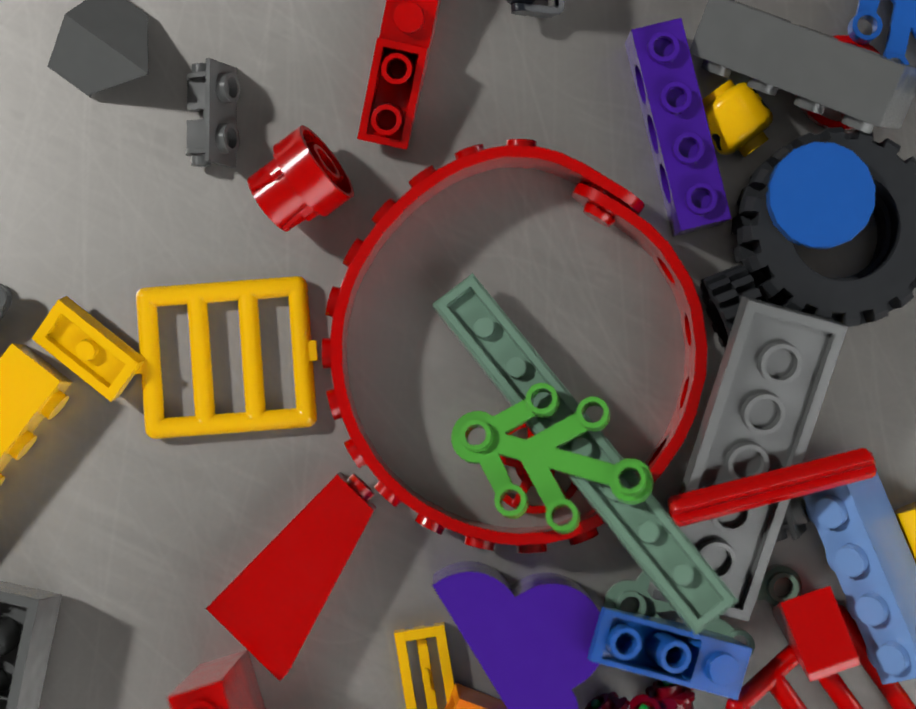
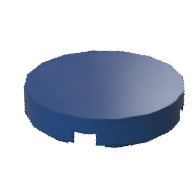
M812 142L792 150L774 167L768 183V192H766V207L773 225L788 241L815 249H829L852 240L867 225L875 207V184L868 166L852 150L830 142Z

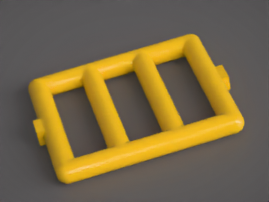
M290 276L144 287L137 292L139 354L146 360L135 374H141L145 432L150 438L161 439L307 428L316 423L317 407L313 361H319L318 342L311 338L308 284L303 277ZM288 297L296 408L266 410L258 299ZM238 301L246 412L215 414L208 303ZM187 305L195 416L165 418L157 307Z

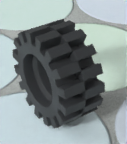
M742 264L700 281V289L703 293L701 295L703 302L707 306V315L711 318L713 330L717 333L718 341L721 347H724V350L742 296L762 301L759 288H755L753 277L751 274L748 275L747 269L744 266L742 267Z

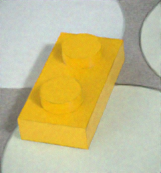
M68 296L57 300L31 338L110 402L119 398L146 360Z

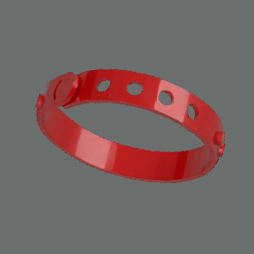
M530 139L506 140L505 146L484 149L483 144L462 149L454 154L456 160L437 170L431 165L414 176L408 182L411 189L397 202L393 198L388 199L372 217L371 221L376 225L366 239L363 241L357 238L343 260L342 264L347 266L348 270L340 288L332 287L325 316L333 317L330 338H322L323 369L331 368L334 389L326 391L333 419H343L350 439L345 441L344 445L359 469L367 465L377 477L379 482L374 488L394 507H397L402 502L417 512L418 515L415 521L435 533L442 535L445 528L465 535L464 544L490 551H494L496 543L516 545L517 553L546 552L548 543L566 539L569 540L570 545L585 542L599 535L597 527L605 523L593 508L580 514L579 525L574 531L567 534L557 533L549 525L521 528L500 527L469 520L451 513L416 493L387 466L366 434L358 416L347 369L349 321L356 294L366 272L378 252L401 224L422 204L462 179L500 168H531L552 173L575 184L576 187L571 196L584 206V214L603 226L610 227L614 225L634 239L652 257L674 294L681 315L685 343L684 377L675 412L664 436L645 462L652 474L653 484L662 475L685 441L696 417L706 378L708 350L702 305L693 280L670 243L649 222L639 216L645 204L632 192L588 165L562 152L536 146L537 141ZM572 518L555 524L559 526L567 525Z

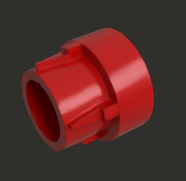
M304 125L299 126L273 146L274 159L248 178L249 189L260 208L277 227L285 232L290 231L305 220L310 222L318 215L328 216L354 197L353 186L340 162L320 137Z

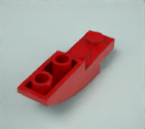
M386 0L357 139L405 150L408 149L441 0Z

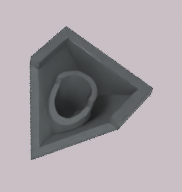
M85 0L64 15L47 67L89 97L94 93L148 75L147 19L149 16L128 0Z

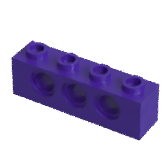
M682 18L632 29L626 39L625 47L672 236L675 237L720 226L731 219V214Z

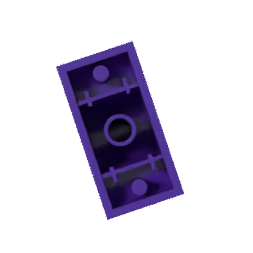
M474 561L453 563L433 574L432 586L507 709H579L572 689L587 680L599 666V663L589 661L587 657L600 612L587 592L577 582L564 575L544 572L529 575L511 585L498 570L489 565Z

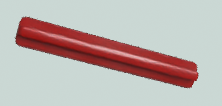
M860 448L674 495L667 500L669 516L678 527L871 479L876 475L875 460L868 449Z

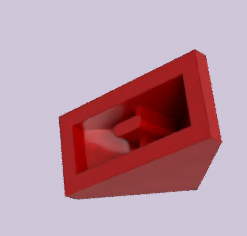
M831 586L780 602L772 608L773 617L809 682L860 665L859 657Z

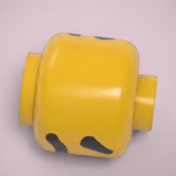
M730 79L702 99L713 146L721 155H731L739 150L745 158L769 140L763 131L771 125L773 114L756 90L747 86V82L735 85Z

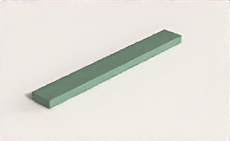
M473 273L432 304L435 312L511 406L526 399L529 388L537 383H547L556 390L560 400L556 413L547 418L536 416L525 423L534 435L577 412L578 402ZM547 392L539 393L534 398V406L539 409L548 407L552 402V395ZM585 412L584 419L590 423H594ZM588 431L558 448L612 464H617L619 461L624 460L601 431ZM626 471L620 478V484L628 489L636 487L640 482L639 477L634 471ZM566 474L694 636L738 602V599L682 530L674 523L673 519L652 493L645 501L629 505L619 501L612 493L610 486Z

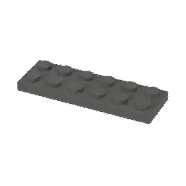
M742 296L679 494L803 463L848 326L838 321ZM790 499L679 527L738 599L736 604L722 614L723 616L744 621L750 620ZM650 581L647 590L650 597L667 602Z

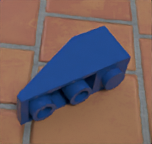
M602 607L587 659L595 663L738 700L752 648L728 635L703 629L694 636L684 623Z

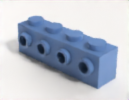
M877 471L876 475L871 479L804 495L807 515L817 528L826 550L827 562L836 573L846 597L848 612L858 625L866 644L868 659L876 668L882 684L915 679L916 562Z

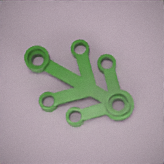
M547 383L533 385L527 391L526 399L495 416L484 411H473L459 418L452 429V446L457 455L464 461L481 465L495 492V507L506 518L517 519L523 516L528 509L529 499L521 487L512 483L499 455L522 462L547 508V523L555 532L560 534L570 533L577 528L580 522V513L577 507L565 498L550 470L610 486L614 496L622 503L629 505L645 501L653 490L652 474L647 465L640 460L628 458L619 461L617 464H612L558 449L588 431H601L608 425L610 411L606 402L599 397L592 396L583 399L579 403L576 413L527 440L508 435V433L536 416L547 418L556 413L560 404L559 396L556 390ZM542 392L551 394L552 402L548 407L539 409L534 406L533 401L536 395ZM598 406L603 409V416L598 422L590 423L584 419V413L589 407ZM473 429H484L486 437L481 444L472 445L468 442L469 433ZM626 471H636L640 475L639 484L631 489L623 487L620 484V478ZM513 492L519 494L521 497L519 507L512 511L505 510L502 505L504 497ZM561 507H567L573 513L572 520L564 526L555 524L553 520L555 511Z

